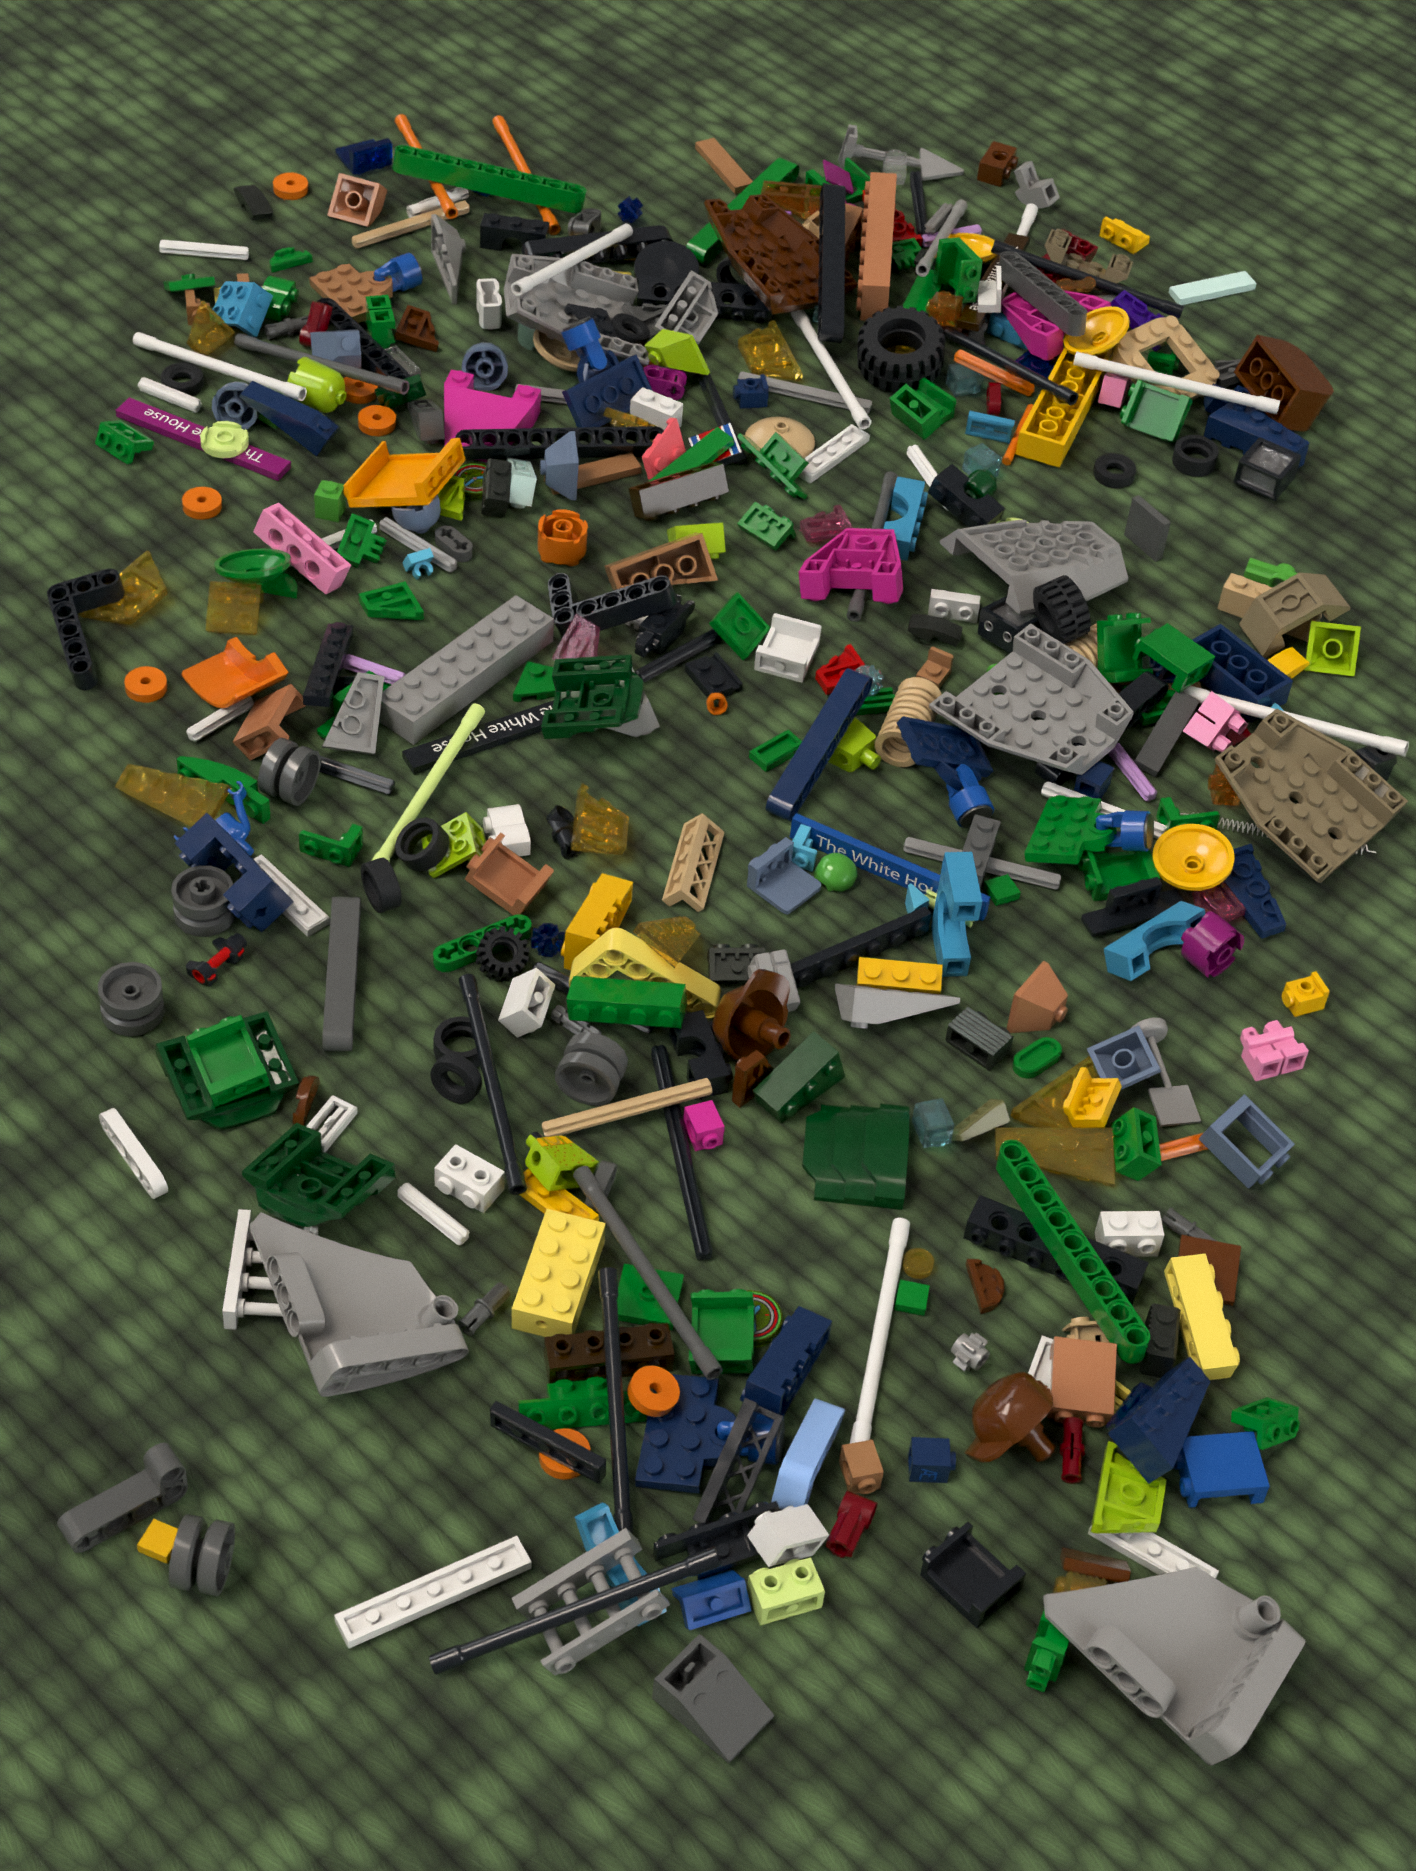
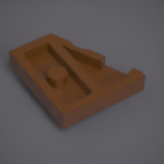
M407 305L396 329L394 339L437 352L439 345L438 340H435V329L431 323L430 312Z
M756 1050L749 1056L742 1057L735 1065L732 1102L739 1108L755 1097L753 1090L773 1071V1067L759 1051Z

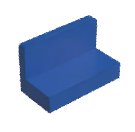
M733 1570L672 1588L673 1596L680 1601L685 1627L688 1630L751 1611L745 1579Z

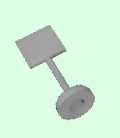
M1149 1018L1136 1023L1131 1028L1140 1026L1161 1069L1160 1075L1165 1086L1148 1089L1160 1126L1200 1123L1201 1119L1189 1086L1171 1085L1156 1043L1163 1040L1168 1032L1165 1020L1162 1018Z

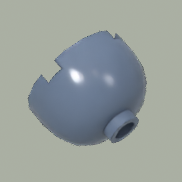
M481 342L473 345L465 353L462 360V371L474 374L475 389L490 391L498 388L506 379L508 361L505 353L498 346L492 343Z
M235 381L225 384L217 391L212 399V411L217 421L235 422L241 425V428L247 430L256 422L260 413L239 397L248 384Z
M438 494L429 505L391 506L395 521L402 528L419 534L429 531L430 527L437 522L441 513Z

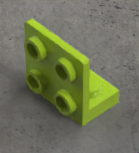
M467 812L441 826L449 835L450 844L443 860L428 870L432 878L438 877L467 860L470 862L475 854L478 856L482 855L483 851L481 849L486 843L483 828ZM433 834L421 839L423 849L428 846Z

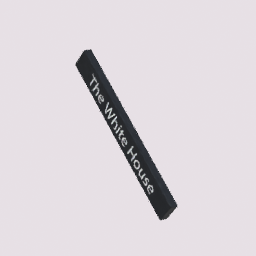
M554 700L476 726L453 761L541 732L544 711L552 710ZM454 734L402 751V758L412 773L417 774L433 768Z

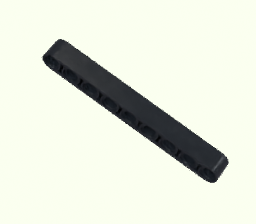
M823 183L819 204L818 341L841 344L844 334L845 186Z
M657 426L465 429L459 431L455 438H460L461 443L470 445L468 447L462 446L466 460L507 459V457L514 459H541L545 457V450L570 431H575L578 458L615 457L631 452L635 457H642L646 450L652 446L653 442L650 440L655 439L657 434H662L664 430ZM608 440L612 444H606L603 441ZM626 440H633L635 443L631 444ZM536 441L541 443V445H534L532 442ZM579 441H586L588 444L584 445ZM489 442L492 443L493 446H487L484 443ZM508 442H515L517 445L511 446Z

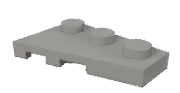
M361 672L356 674L321 748L369 755L375 754L384 676Z

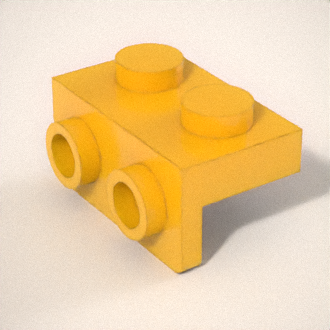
M1087 1067L1080 1068L1077 1077L1073 1080L1070 1093L1063 1104L1064 1113L1068 1116L1073 1128H1105L1122 1087L1118 1078H1091Z

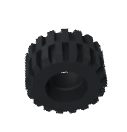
M1062 575L1034 588V609L1045 633L1065 644L1090 632L1091 620L1086 600L1079 587L1071 578Z

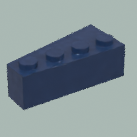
M1229 402L1208 416L1203 436L1210 440L1214 438L1222 441L1221 446L1230 449L1233 446L1243 450V455L1261 437L1302 455L1299 467L1304 465L1310 442L1266 416L1263 412L1253 407Z
M798 1306L792 1316L788 1315L786 1317L781 1332L777 1338L773 1339L769 1349L746 1380V1386L741 1394L740 1401L743 1402L745 1398L756 1402L760 1407L784 1417L829 1340L832 1321Z
M1191 1357L1166 1372L1108 1432L1109 1436L1148 1484L1173 1469L1210 1384L1208 1377Z

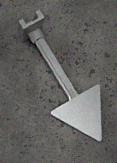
M850 124L848 125L838 157L839 167L842 169L845 166V158L851 160L852 157H865L910 167L921 168V176L924 181L963 175L964 169L924 148H920V159L865 148L863 145L856 144L858 139L857 126Z

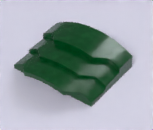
M631 655L555 659L552 679L556 693L552 710L544 711L541 725L544 739L570 738L580 732H595L598 728L621 727L622 724L639 717L644 682L643 679L632 672Z
M268 1011L245 1017L243 1020L259 1059L267 1072L270 1085L218 1107H214L185 1036L156 1044L155 1053L165 1077H168L174 1094L178 1098L186 1120H201L218 1130L248 1124L275 1114L284 1094L299 1086V1081Z
M880 1103V1107L877 1108L858 1105L843 1107L821 1104L820 1111L807 1116L802 1168L815 1180L814 1201L902 1210L908 1162L909 1106Z
M296 1123L242 1170V1176L255 1187L259 1207L290 1223L311 1227L328 1220L342 1219L351 1209L361 1205L370 1195L379 1194L395 1179V1164L371 1153L357 1166L322 1152L320 1132Z

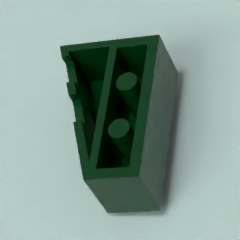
M813 1031L753 1090L757 1103L782 1124L845 1078L839 1052Z

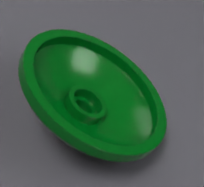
M247 549L232 552L218 558L214 563L216 573L227 580L237 584L248 585V587H260L263 583L269 582L285 572L291 564V557L288 553L276 549Z

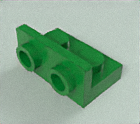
M926 378L920 379L916 392L939 410L940 424L942 425L954 418L956 398Z
M117 420L100 422L95 444L124 463L132 464L134 454L152 450L154 441L123 421Z
M757 502L753 503L737 523L741 530L775 551L788 536L792 539L796 537L793 528L794 524L790 519L785 516L779 517L772 508L767 505L761 506Z
M1266 1397L1233 1409L1231 1422L1242 1425L1246 1431L1257 1432L1256 1442L1258 1448L1264 1450L1296 1437L1300 1425L1298 1419L1299 1407Z

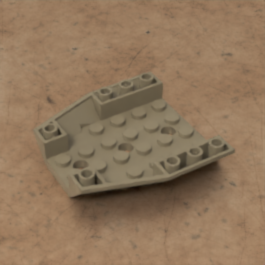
M1275 709L1264 718L1254 733L1235 748L1232 745L1214 759L1257 827L1319 883L1323 882L1362 846L1377 835L1408 802L1350 748L1279 709ZM1251 762L1258 764L1260 768L1253 767ZM1289 797L1295 798L1299 803H1293ZM1328 833L1334 834L1338 839L1331 838Z

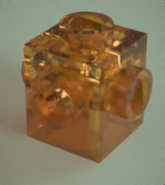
M946 291L936 292L933 298L928 300L926 312L940 326L954 327L962 313L963 297L951 295V293Z
M1215 764L1213 774L1208 776V789L1211 792L1212 804L1239 805L1240 799L1219 766Z

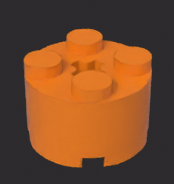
M564 509L554 510L552 515L547 517L546 514L543 515L538 522V552L541 555V560L545 563L566 564L568 566L578 565L587 550L588 525L586 520L580 519L578 513Z

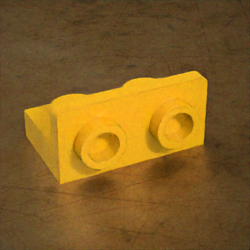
M1108 217L1102 219L1099 236L1126 251L1135 254L1149 244L1150 236L1127 225L1122 220L1116 218L1112 220Z

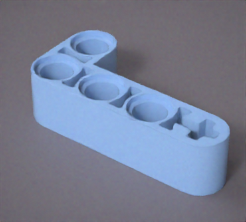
M814 1398L779 1470L771 1501H777L779 1509L783 1510L788 1506L798 1507L808 1504L814 1480L841 1426L845 1413L844 1408Z

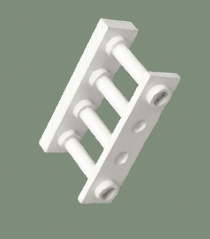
M238 1210L222 1311L224 1329L237 1330L238 1318H244V1315L283 1317L278 1304L245 1302V1299H242V1292H248V1289L273 1290L268 1277H254L246 1273V1266H252V1263L263 1264L259 1251H253V1248H249L250 1241H254L249 1227L252 1223L251 1210ZM318 1226L299 1228L318 1236Z

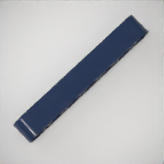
M850 668L845 670L771 792L766 803V812L792 821V818L800 810L868 696L873 684L872 677Z

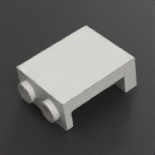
M775 613L763 646L759 645L756 650L754 670L803 683L820 644L821 625Z

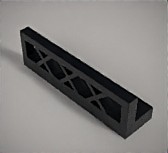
M744 1399L693 1516L694 1521L697 1523H712L716 1509L729 1504L732 1512H737V1514L744 1512L782 1424L783 1416L760 1407L756 1402ZM758 1414L774 1420L769 1433L759 1437L756 1436L753 1429V1424ZM751 1432L753 1439L746 1442L748 1435ZM766 1439L763 1448L761 1449L759 1442ZM755 1444L759 1453L757 1462L744 1467L740 1458L742 1449ZM738 1462L740 1469L733 1472L735 1465ZM753 1469L750 1478L748 1479L746 1472ZM742 1474L746 1483L744 1492L731 1497L727 1488L729 1479ZM723 1493H725L727 1499L720 1502ZM740 1499L738 1506L735 1510L733 1502Z

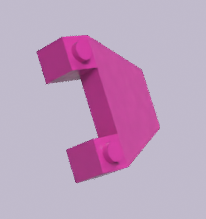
M1065 291L1086 308L1087 313L1098 308L1110 307L1109 301L1094 295ZM1017 292L1001 299L1002 312L1031 354L1048 361L1062 353L1064 331Z
M451 369L444 383L445 445L451 438H455L459 431L465 429L532 428L541 412V389L519 384L512 398L474 390V374ZM462 443V446L464 447L470 446L467 443ZM484 443L487 446H493L492 443Z
M846 528L806 559L798 572L801 599H810L811 601L825 600L831 588L872 589L873 601H880L885 604L898 602L903 592L901 561L894 529Z

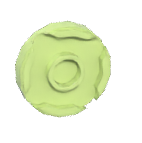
M215 422L212 427H205L200 434L201 448L205 453L213 457L232 458L246 451L249 445L247 430L242 429L241 425L235 422Z

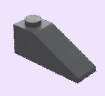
M431 399L407 402L417 437L421 441H424L425 444H435L439 442V439H445L441 408Z

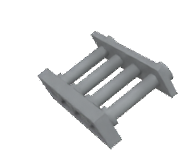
M625 1528L512 1598L513 1603L520 1613L530 1619L546 1613L550 1606L560 1600H564L566 1605L578 1601L577 1590L589 1582L593 1583L597 1593L609 1589L610 1586L605 1578V1574L618 1564L622 1566L629 1581L641 1577V1573L633 1558L636 1553L643 1549L638 1539ZM656 1589L651 1593L647 1592L637 1596L638 1601L623 1610L620 1609L618 1604L605 1608L609 1618L592 1628L587 1616L574 1620L581 1636L563 1646L555 1628L543 1632L552 1653L540 1660L543 1667L555 1676L572 1670L578 1661L643 1621L658 1617L662 1610L670 1605L668 1599Z

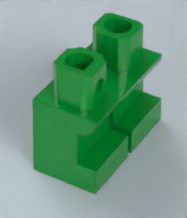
M389 295L365 296L366 322L369 334L388 352L390 351V344L395 343L392 329H395V319Z
M1045 1609L1024 1670L1029 1672L1025 1685L1041 1692H1045L1049 1680L1056 1682L1070 1642L1045 1617Z

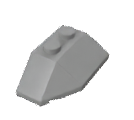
M691 270L653 329L657 332L666 329L691 334L696 343L699 344L718 315L715 298L711 291V282Z

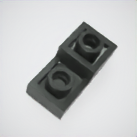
M256 185L234 187L233 190L241 208L246 207L251 220L272 217V208Z
M912 614L907 631L914 637L923 639L928 643L935 636L941 642L956 647L961 640L963 627L943 618Z

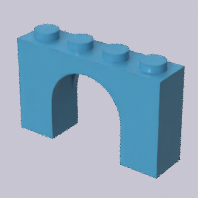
M972 852L944 853L931 923L937 963L942 965V977L968 975L971 955L965 921H979L982 906V897Z

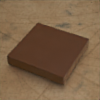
M1181 1235L1178 1257L1206 1253L1208 1263L1213 1265L1215 1271L1214 1284L1216 1290L1222 1295L1223 1304L1233 1306L1241 1246Z
M1062 1547L1060 1560L1064 1571L1120 1583L1129 1581L1131 1571L1127 1561Z

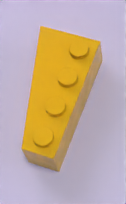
M602 873L597 882H593L587 898L565 931V941L561 949V956L564 957V969L571 970L574 958L606 931L620 927L632 901V881Z

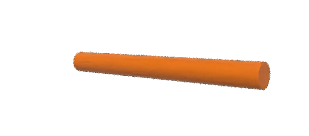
M1033 404L1027 405L1005 452L1002 463L1006 466L1010 465L1013 460L1019 432L1034 406Z

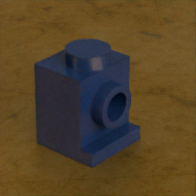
M760 374V378L737 379V385H733V398L737 399L740 409L767 407L769 387L765 374Z

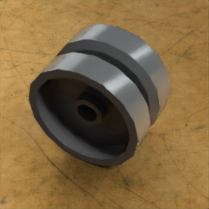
M280 737L269 747L263 758L258 776L260 791L272 797L280 796L282 801L299 806L309 797L319 776L321 766L319 752L306 746L299 747L296 742Z
M200 865L188 868L178 874L172 882L171 889L172 902L174 904L173 914L177 926L185 933L196 937H209L220 934L228 929L235 920V915L227 908L230 902L223 894L233 885L231 877L222 869Z
M120 963L109 968L101 976L98 983L101 1016L103 1023L109 1030L119 1035L137 1036L154 1030L162 1022L165 1014L162 982L155 969L143 963Z
M582 1032L574 1035L569 1040L564 1056L556 1068L555 1081L559 1089L573 1100L587 1105L601 1106L609 1103L615 1097L619 1081L623 1078L627 1069L628 1058L625 1051L610 1038L597 1033Z
M186 1514L179 1525L171 1553L169 1586L174 1589L189 1591L197 1582V1587L201 1594L218 1597L225 1586L231 1566L235 1545V1524L216 1519L208 1528L204 1517Z

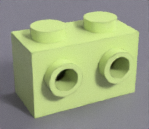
M811 1557L803 1560L792 1559L784 1565L772 1569H758L749 1575L747 1584L748 1597L760 1626L822 1608L825 1590Z

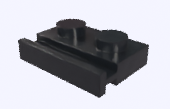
M717 652L712 657L705 656L685 663V672L707 698L711 693L719 692L727 697L732 695L733 691L738 690L740 692L743 689L742 681Z

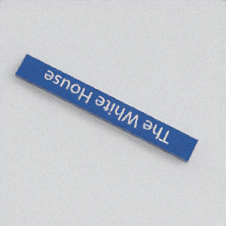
M796 813L792 818L790 838L794 839L801 824L811 827L809 838L813 839V848L826 854H844L855 863L856 867L907 889L908 885L912 884L924 895H927L926 891L928 889L937 893L940 880L939 874ZM981 893L982 906L979 920L983 921L987 916L990 896Z

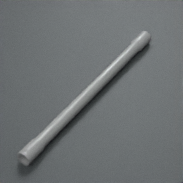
M960 199L956 201L933 243L918 263L916 273L919 276L924 277L929 273L937 257L939 239H946L950 236L960 217L963 216L968 207L965 200Z

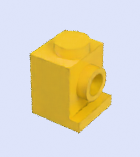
M1317 971L1311 972L1309 977L1286 982L1281 997L1284 1005L1296 1017L1324 1009L1330 991Z

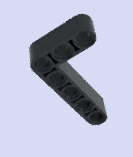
M104 569L52 585L47 591V597L74 684L79 690L93 688L97 684L98 678L78 613L118 602L124 597L125 589L120 574L115 569Z
M558 573L548 581L552 618H554V623L562 639L566 641L575 640L673 607L678 600L673 586L666 576H657L578 602L577 593L567 574Z

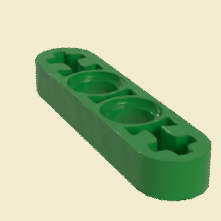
M517 914L439 945L433 951V965L438 971L451 972L475 962L478 957L476 956L477 950L468 952L463 947L474 945L478 948L484 934L487 931L490 933L491 929L495 927L499 931L500 926H505V931L507 932L511 927L515 929L514 935L520 932L523 935L521 940H527L531 936L532 922L527 916ZM498 945L492 949V954L507 949V947Z

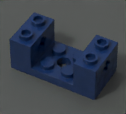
M208 813L203 815L175 842L176 846L182 851L179 857L191 868L199 865L213 866L225 871L232 863L235 864L243 876L223 895L230 902L227 908L249 929L254 925L260 932H263L294 902Z

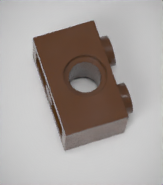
M993 141L979 162L977 180L1001 187L1003 182L1009 179L1011 170H1015L1017 166V148Z

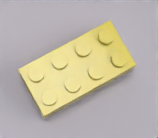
M546 1209L512 1306V1329L543 1337H550L555 1334H575L604 1246L606 1223Z

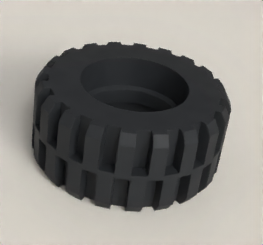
M897 306L895 309L889 307L885 308L883 312L878 311L874 313L872 318L869 317L859 330L857 364L863 377L868 379V382L873 386L878 385L879 389L883 391L892 390V393H896L905 384L913 390H918L919 381L922 378H926L930 382L935 381V378L941 373L945 351V336L938 322L932 316L928 317L929 314L923 310L919 312L914 307H909V309L903 308V306ZM902 345L911 347L916 351L907 354H896L886 349Z

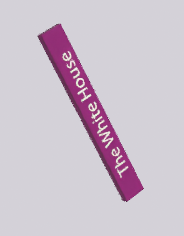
M130 397L116 409V417L204 451L201 448L200 434L205 427ZM248 445L246 451L238 456L221 458L276 481H279L291 469V461Z

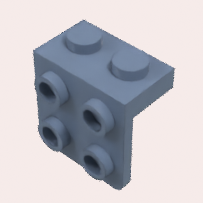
M787 837L777 844H772L764 854L751 860L748 865L747 879L748 888L784 914H790L821 890L820 881L792 862L794 842Z

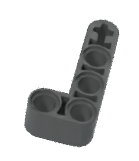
M159 1443L146 1452L143 1459L145 1470L70 1509L59 1518L57 1526L74 1552L81 1553L177 1502L186 1494L188 1490L186 1469L168 1443Z

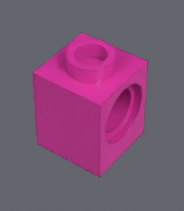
M710 1100L686 1106L683 1123L695 1152L723 1145L725 1126L713 1101Z

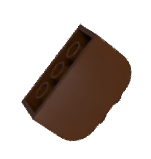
M1257 335L1234 370L1236 376L1251 395L1280 400L1277 414L1265 413L1268 417L1290 430L1308 431L1334 392L1332 385L1301 349L1287 341Z

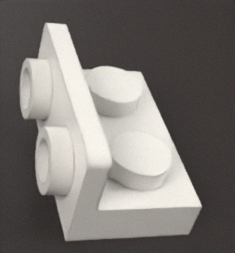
M932 589L928 615L977 623L980 596Z

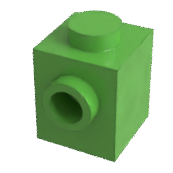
M326 480L320 482L314 494L315 518L339 522L346 509V497L343 492L344 484Z

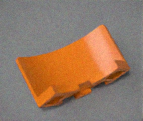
M234 637L227 641L223 652L183 670L181 675L195 693L207 703L218 708H228L283 681L289 672L275 652L257 661L256 656L248 651L237 637Z

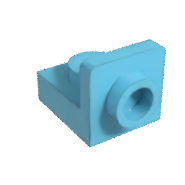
M801 824L792 841L794 842L792 862L800 868L812 872L815 867L817 850L811 848L813 839L809 838L811 827Z

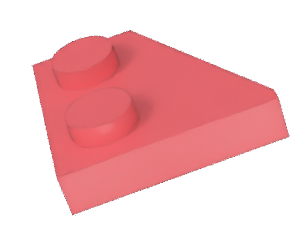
M669 418L666 421L668 426L664 432L657 434L652 446L642 456L648 479H652L686 452L677 418Z

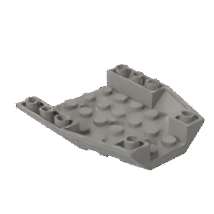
M521 254L511 255L504 286L506 316L532 330L535 328L547 334V337L552 340L555 338L565 343L561 334L562 329L578 321L574 315H567L564 312L567 303L591 308H602L607 310L612 320L616 314L624 313L621 309L624 303L631 302L632 306L639 292L637 278L629 274H621L609 268H601L589 262L581 261L534 286L530 291L516 296L511 290V285L523 277L530 276L562 258ZM600 334L601 337L598 340L602 349L611 350L616 355L618 362L637 354L642 367L649 364L648 352L644 346L626 342L617 337Z
M1014 520L957 529L940 540V544L952 555L960 556L963 553L973 552L993 572L1009 584L1006 603L1019 615L1035 612L1033 604V591L1035 587L1062 575L1068 576L1075 582L1086 601L1128 582L1120 544L1093 522L1063 521L1061 524H1053L1047 520H1041L1039 523H1027V520Z
M1029 624L1014 636L1013 652L957 697L945 691L929 704L930 709L989 747L1079 775H1083L1115 748L1134 714L1133 710L1089 659L1032 624ZM1001 692L1005 695H994L993 693ZM1035 717H1040V718H1043L1044 720H1036V721H1035V720H1033V718H1035ZM1074 743H1082L1084 746H1082V745L1074 746V745H1072V744H1074Z

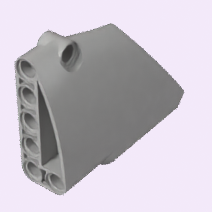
M262 1212L249 1226L287 1329L292 1337H298L320 1396L340 1395L393 1383L451 1364L468 1354L469 1350L459 1325L454 1321L458 1314V1305L451 1297L446 1295L436 1297L410 1261L394 1259L343 1245L284 1223Z
M1198 1567L1121 1583L1043 1596L1045 1617L1143 1713L1150 1717L1160 1718L1208 1766H1212L1236 1754L1245 1745L1305 1644V1639L1283 1618L1280 1619V1608L1273 1598L1264 1595L1252 1600L1226 1586Z

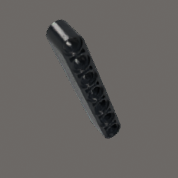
M663 225L632 228L633 233L630 237L621 242L614 243L583 261L592 264L633 259L637 257L643 248L652 243L674 241L667 227ZM612 231L531 240L523 244L521 253L522 255L561 258V251L577 247L583 248Z
M330 298L317 300V302L333 307L327 331L359 330L361 369L400 379L411 377L336 301Z
M1145 671L1119 693L1134 712L1124 732L1142 718L1141 713H1148L1161 702L1168 692L1169 685L1149 671ZM1074 743V744H1072V745H1074V746H1079V745L1084 746L1082 743ZM1039 762L1035 767V773L1047 782L1049 781L1059 786L1075 774Z

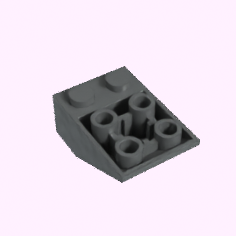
M701 1634L654 1679L652 1699L728 1763L774 1717L771 1710L726 1655Z

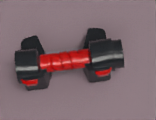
M235 933L228 939L219 937L213 940L212 944L218 950V953L207 962L189 961L186 964L187 975L208 987L218 980L216 969L223 962L237 964L243 958L247 941L241 934Z

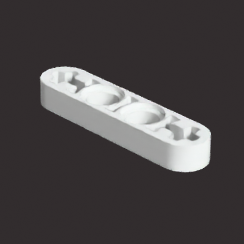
M111 1108L99 1114L103 1130L150 1197L155 1199L167 1193L168 1186L162 1173L115 1108Z

